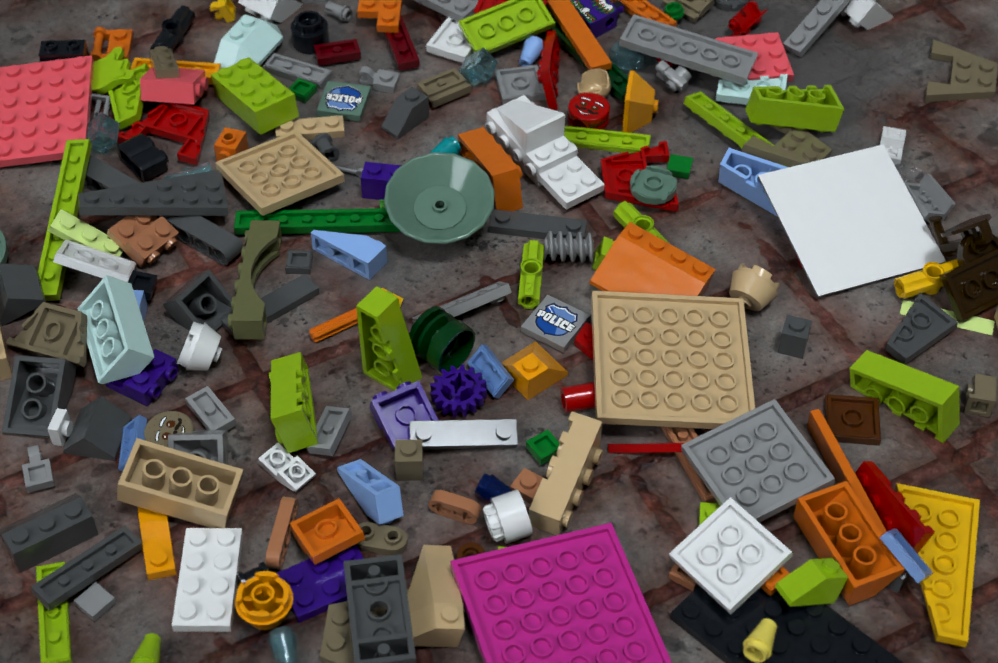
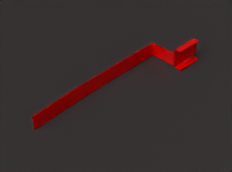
M684 443L608 444V453L682 452L681 445Z

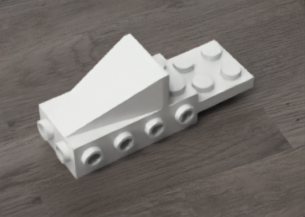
M525 95L486 112V131L493 135L495 141L502 145L506 154H510L512 160L520 166L521 170L537 187L543 185L566 210L604 191L605 184L578 158L577 147L564 136L565 115L562 112L537 106L530 102Z

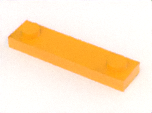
M137 506L148 580L177 575L168 515Z

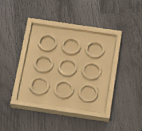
M296 130L215 162L216 170L262 216L345 182L344 174Z

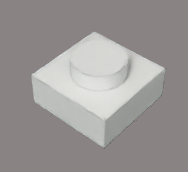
M57 408L47 428L53 445L63 447L67 437H70L72 433L73 422L70 420L66 409Z

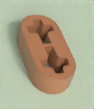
M444 490L434 491L428 503L429 508L434 513L465 524H475L482 511L481 506L476 501Z

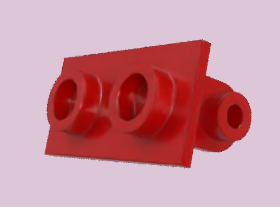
M749 1L740 12H737L729 20L728 27L733 31L729 37L748 34L751 31L750 27L762 20L761 16L767 9L760 11L755 1Z

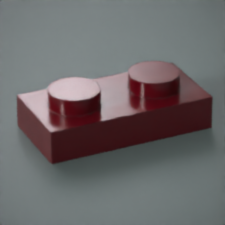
M357 39L314 45L318 66L361 59Z

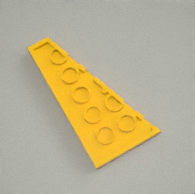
M896 483L895 492H900L906 498L904 503L921 515L920 521L935 531L918 553L933 573L926 580L920 582L935 639L937 642L966 648L969 637L980 500Z

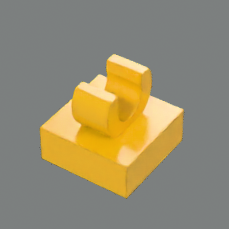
M218 0V2L210 4L211 12L218 10L215 12L216 20L224 18L227 23L235 21L236 7L231 0Z

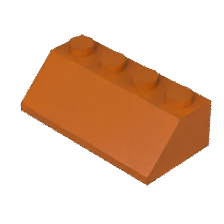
M847 481L797 499L793 518L818 558H833L849 577L840 592L849 606L874 597L904 572L905 568L880 539L882 533Z

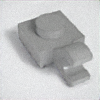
M362 66L359 72L362 75L360 79L361 84L373 85V90L394 94L400 80V73L378 69L377 73H375L370 67Z
M38 445L27 447L30 463L22 465L27 492L30 493L54 487L55 482L50 459L43 460Z

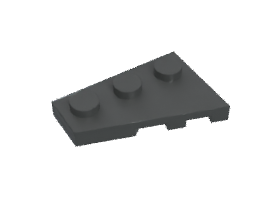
M919 293L915 303L908 310L906 317L887 342L885 350L902 364H907L955 330L958 322L923 294Z

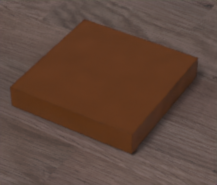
M825 395V419L838 442L880 446L879 398Z

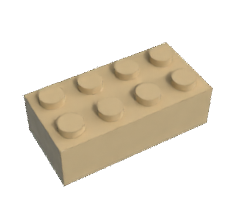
M136 438L118 482L117 501L209 528H226L241 487L244 469Z

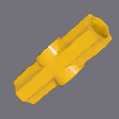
M954 259L942 264L928 262L920 271L895 278L893 283L895 293L900 299H906L919 293L937 294L941 287H943L939 275L959 266L958 260Z

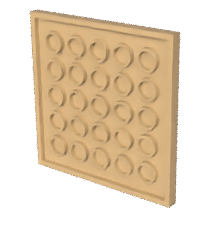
M592 291L591 312L596 420L602 421V424L715 429L755 409L743 298Z

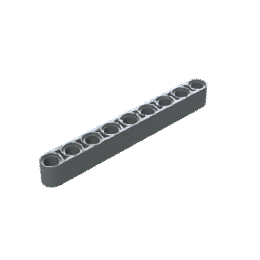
M90 156L84 182L85 188L96 191L140 183L99 159ZM163 216L179 232L177 240L222 265H228L242 252V246L244 245L236 235L202 216Z

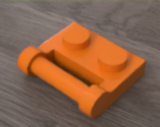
M96 27L94 29L93 36L95 40L93 50L89 54V56L92 55L94 62L106 57L116 47L123 49L125 52L123 59H128L130 62L134 38L132 29L106 30L103 27ZM103 41H109L107 54L101 53Z

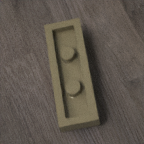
M165 46L149 49V58L156 79L179 78V68L172 49H168Z

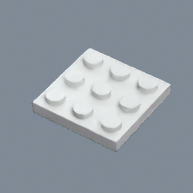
M731 497L669 553L670 558L730 615L793 557L791 550Z

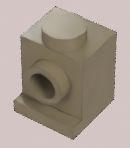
M975 374L973 376L972 384L968 383L966 387L965 399L967 401L964 407L965 414L991 417L996 403L997 377L984 374Z

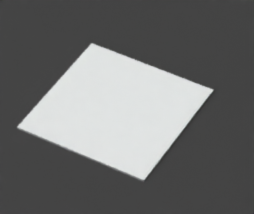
M884 145L758 175L817 297L921 270L928 262H937L939 264L946 262Z

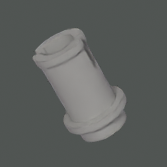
M329 1L325 8L330 9H325V13L339 18L341 22L350 21L353 16V11L348 5L342 6Z

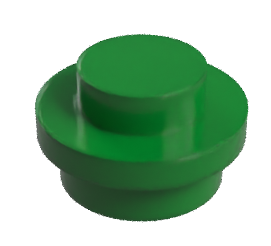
M678 2L668 3L663 11L676 21L685 14L684 8Z

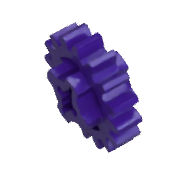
M452 365L451 371L447 372L445 369H442V376H434V383L430 384L431 400L435 402L436 409L442 408L444 415L451 411L453 417H456L459 412H462V415L466 417L468 410H471L473 413L477 412L476 405L483 407V399L487 398L486 380L482 379L481 372L475 374L474 367L467 371L464 365H461L460 369H456Z

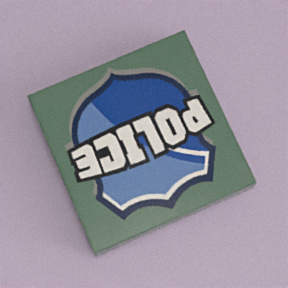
M328 81L316 110L317 116L343 115V120L361 122L371 94V86Z

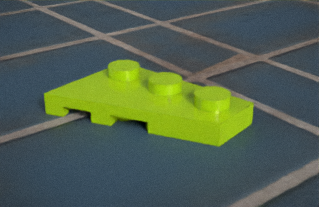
M146 63L132 69L136 75V79L132 83H124L108 91L115 122L120 130L141 120L144 101H141L140 78L149 70Z

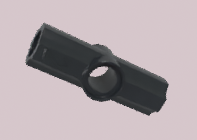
M182 5L178 8L171 18L162 22V31L150 49H154L157 46H165L173 51L175 47L182 45L184 42L183 35L195 19V13L188 6Z

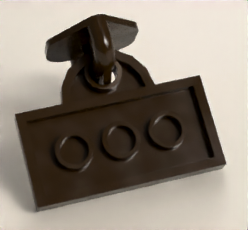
M991 214L974 217L945 231L941 222L942 216L937 215L928 218L941 252L946 257L957 255L959 266L939 275L957 321H964L998 304V238L992 234L989 220L992 218ZM961 233L963 238L948 241L947 236Z

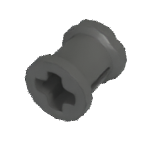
M321 133L313 139L312 145L330 162L338 159L339 150L336 146H333L332 138L328 133Z

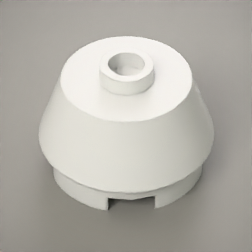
M193 322L177 364L186 367V370L208 371L212 361L217 363L222 348L218 347L221 335L205 322L204 324Z

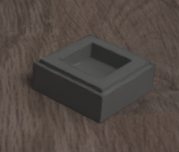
M288 250L285 267L286 274L311 275L313 251Z

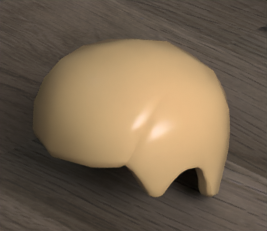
M599 68L584 72L581 83H577L578 93H596L605 98L611 90V82L607 71Z

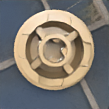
M742 263L732 273L729 295L731 298H743L745 309L760 311L777 297V290L780 284L774 283L771 280L772 274L757 265H754L752 269L747 268Z

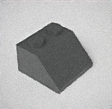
M209 269L192 277L163 304L174 320L189 331L193 322L201 324L205 322L216 331L222 325V320L227 318L229 313H233L231 295Z

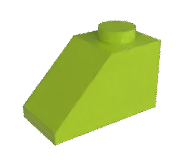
M833 558L810 559L778 581L775 588L790 607L832 604L837 600L849 577Z

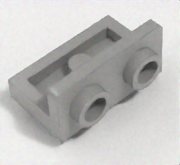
M925 174L919 184L904 182L924 221H928V218L939 215L942 216L941 222H943L955 206V202L931 174Z

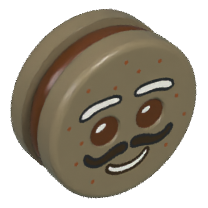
M178 411L162 412L148 421L144 429L145 441L168 447L169 434L195 431L191 419L184 413Z

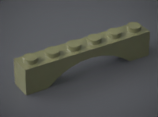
M251 220L249 230L245 231L246 246H242L243 262H239L238 275L240 278L235 280L236 296H232L231 300L233 313L228 314V328L233 330L234 339H265L268 323L265 303L255 292L254 286L261 271L270 261L280 255L282 244L280 221Z

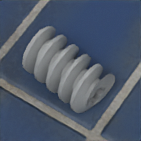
M548 231L545 237L544 261L548 254H550L552 261H555L557 256L560 255L561 261L565 262L567 255H569L571 262H575L576 257L579 256L581 263H584L586 257L589 256L590 262L593 263L594 240L591 233L587 232L585 239H583L581 232H578L575 239H573L571 232H568L566 237L563 238L562 232L558 231L556 238H554L552 231Z

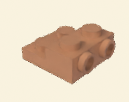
M127 215L107 231V235L140 268L147 263H154L165 249L167 251L171 250L178 241L176 239L179 234L163 216L157 218L154 215Z

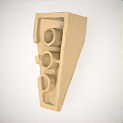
M423 545L407 594L414 646L458 647L465 631L461 593L450 568V562L454 560L451 546Z

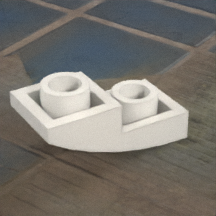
M276 443L258 458V464L265 471L294 492H297L316 476V473L298 456L294 458L279 443Z

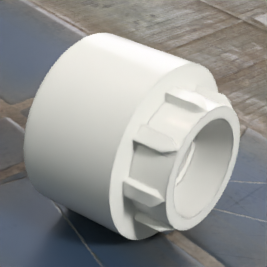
M518 489L491 498V504L484 506L483 514L494 541L497 542L504 539L505 543L508 544L533 535L529 515Z

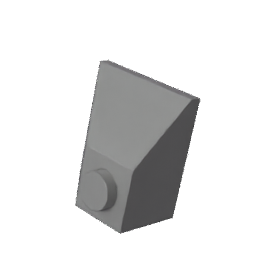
M199 430L168 435L169 448L223 464L228 463L227 430Z

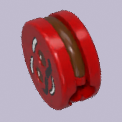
M596 93L578 94L569 102L568 122L572 127L603 130L609 123L610 104L606 98Z

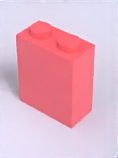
M152 67L140 78L141 101L195 104L208 90V77H205V70L179 68V78L156 79Z

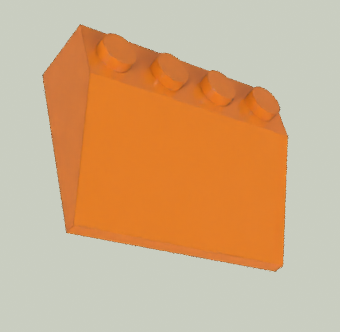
M629 222L613 243L590 279L589 284L601 291L703 296L709 287L716 269Z

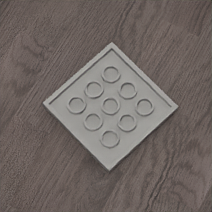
M775 399L681 445V451L717 503L721 506L731 497L758 522L795 505L799 497L835 484L834 476Z

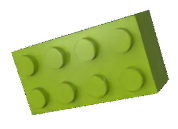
M250 57L241 59L238 63L221 68L218 72L211 74L216 97L260 135L299 117L295 94Z

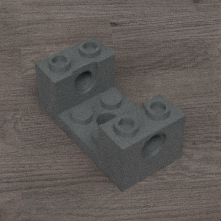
M402 554L343 561L354 663H416ZM376 607H383L387 610V613L381 617L371 614L372 610Z

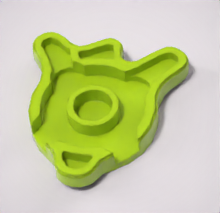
M121 47L114 48L106 57L94 62L92 92L103 95L121 84L132 83L136 79L135 73L129 70L131 63L128 59H123L125 52Z

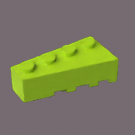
M807 85L806 89L788 86L787 90H783L779 86L753 87L745 111L750 122L756 125L767 124L780 128L785 126L794 127L799 130L812 129L819 132H835L844 112V107L831 85H824L823 89H817L815 85Z
M376 286L356 305L362 368L365 375L395 391L397 386L404 382L410 381L412 384L420 381L422 374L398 298L391 292L384 291Z

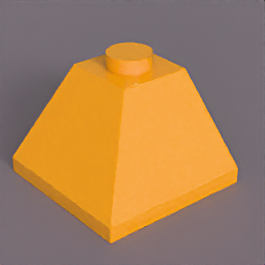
M632 70L629 71L624 105L623 132L631 133L651 123L653 113L658 111L659 100L654 99L655 90Z
M536 341L501 362L514 378L511 384L527 400H530L568 376V371Z

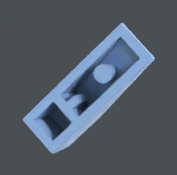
M319 230L311 232L313 250L368 280L388 263L386 245L369 236Z
M362 459L337 467L338 474L365 514L377 524H389L394 519L404 516L399 485Z

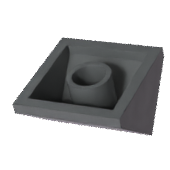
M0 263V322L4 326L46 302L35 265Z
M100 396L80 409L72 433L64 447V454L116 461L121 448L123 427L132 420L131 415Z

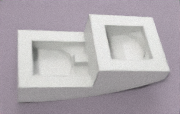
M883 126L880 145L885 146L895 167L899 168L906 130Z

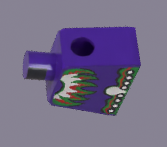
M609 0L571 1L595 38L614 29L617 26V15L624 12L621 1L610 3Z

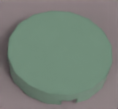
M646 166V169L641 171L638 169L631 176L630 191L638 201L645 204H664L670 201L676 194L677 180L673 177L672 172L663 167Z

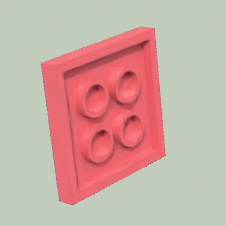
M778 32L715 38V40L758 53L756 63L748 80H759L760 76H768L769 79L779 78L781 74H788L787 82L793 81L794 73Z

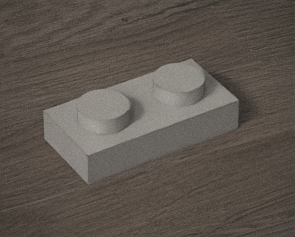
M208 386L185 398L187 406L207 430H229L236 426L235 418Z
M325 407L316 425L319 444L308 447L309 453L334 455L352 417L350 408Z

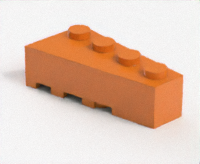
M484 127L458 134V141L462 149L460 155L474 161L489 176L495 190L494 209L504 211L523 209L520 179L523 177L522 170L519 165L513 162L510 154H506L502 145L498 144L493 135L489 134Z

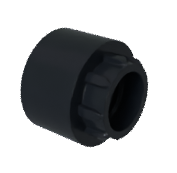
M303 11L292 21V42L296 51L311 55L315 54L314 45L330 43L328 22L319 13Z

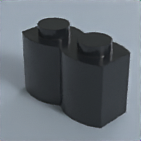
M140 133L117 145L121 161L142 182H146L168 170L167 162L169 160L166 153L155 147L150 137L147 138Z

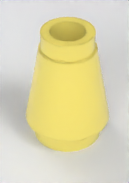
M766 618L762 619L744 640L743 652L749 660L762 663L771 656L777 625L774 621Z

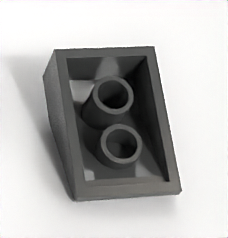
M15 355L2 433L50 437L47 428L56 409H66L73 391L77 366L66 359Z

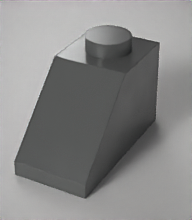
M414 87L402 93L395 99L382 124V130L398 140L429 118L428 96Z

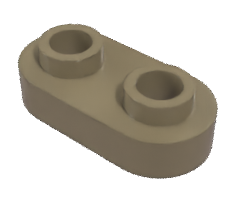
M371 522L358 524L364 533H370L369 535H364L365 540L356 544L360 551L386 556L403 554L406 551L408 541L407 534L403 529ZM395 537V538H397V539H395V540H390L389 538Z

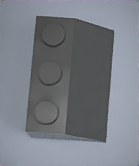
M76 493L0 529V536L20 573L99 535L91 512L82 497Z

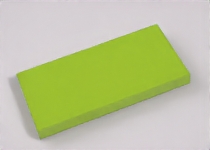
M509 0L458 21V26L475 56L479 59L554 28L555 21L542 0Z

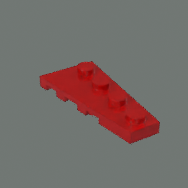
M863 461L855 474L886 531L897 529L918 554L935 531L930 526H925L920 521L921 515L904 503L906 498L900 492H895L891 488L890 480L873 461Z

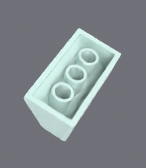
M106 275L77 308L78 311L87 315V345L96 377L100 384L140 374L154 358L132 284Z

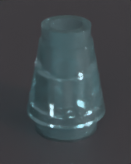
M280 627L272 630L269 633L270 639L268 643L276 662L297 663V634L293 633L291 627Z

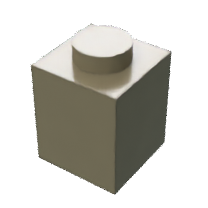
M422 439L395 440L396 481L423 480L424 456Z

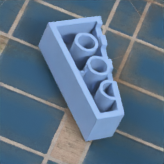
M728 148L720 163L718 182L777 216L758 175L789 167Z

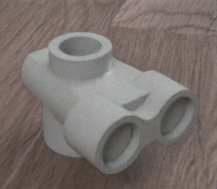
M661 60L655 68L657 71L656 76L666 82L665 85L672 92L678 90L680 93H683L688 88V81L692 77L682 66H678L673 70L669 64Z

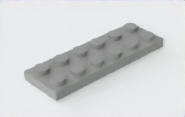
M635 14L632 16L619 41V46L628 50H634L650 57H656L741 85L746 84L758 57L757 52Z

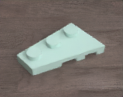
M781 74L779 78L769 79L768 76H760L759 80H747L745 85L720 79L716 101L747 105L753 87L779 86L786 90L788 74Z

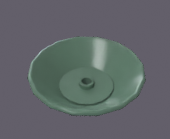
M432 152L412 158L396 169L386 185L384 206L390 221L404 235L423 243L449 244L470 237L485 225L494 210L495 190L488 174L474 161L454 153Z

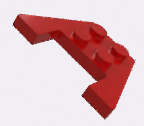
M163 102L150 111L148 117L142 122L136 121L126 133L123 131L118 133L116 136L117 141L122 143L140 133L145 136L147 133L175 140L184 143L177 153L178 160L197 166L210 119L209 110L190 104Z
M667 141L659 142L658 146L652 148L649 146L641 147L640 151L629 154L627 151L601 159L600 168L602 182L605 184V199L678 211L677 192L670 201L664 204L652 205L638 201L630 191L631 176L636 170L646 169L647 163L669 162L670 155Z

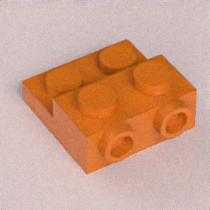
M340 498L289 523L295 540L305 555L308 554L314 565L365 540L364 532Z

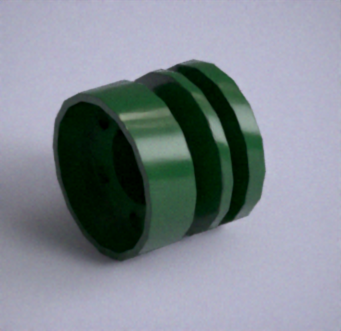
M438 306L431 307L422 313L414 322L409 332L415 355L421 360H426L431 367L440 373L442 369H445L447 372L451 371L452 365L458 369L468 358L475 342V332L472 328L460 320H455L453 315Z

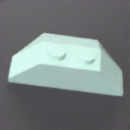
M244 14L221 39L214 63H220L221 68H225L238 63L241 59L250 57L260 66L283 41V36L276 24Z

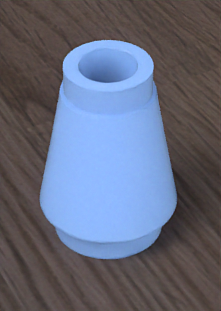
M531 36L525 40L519 60L521 67L532 66L539 58L541 50H544L542 39Z

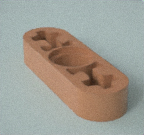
M283 496L266 552L265 564L267 568L279 570L283 568L292 536V529L289 523L296 520L298 513L297 498Z

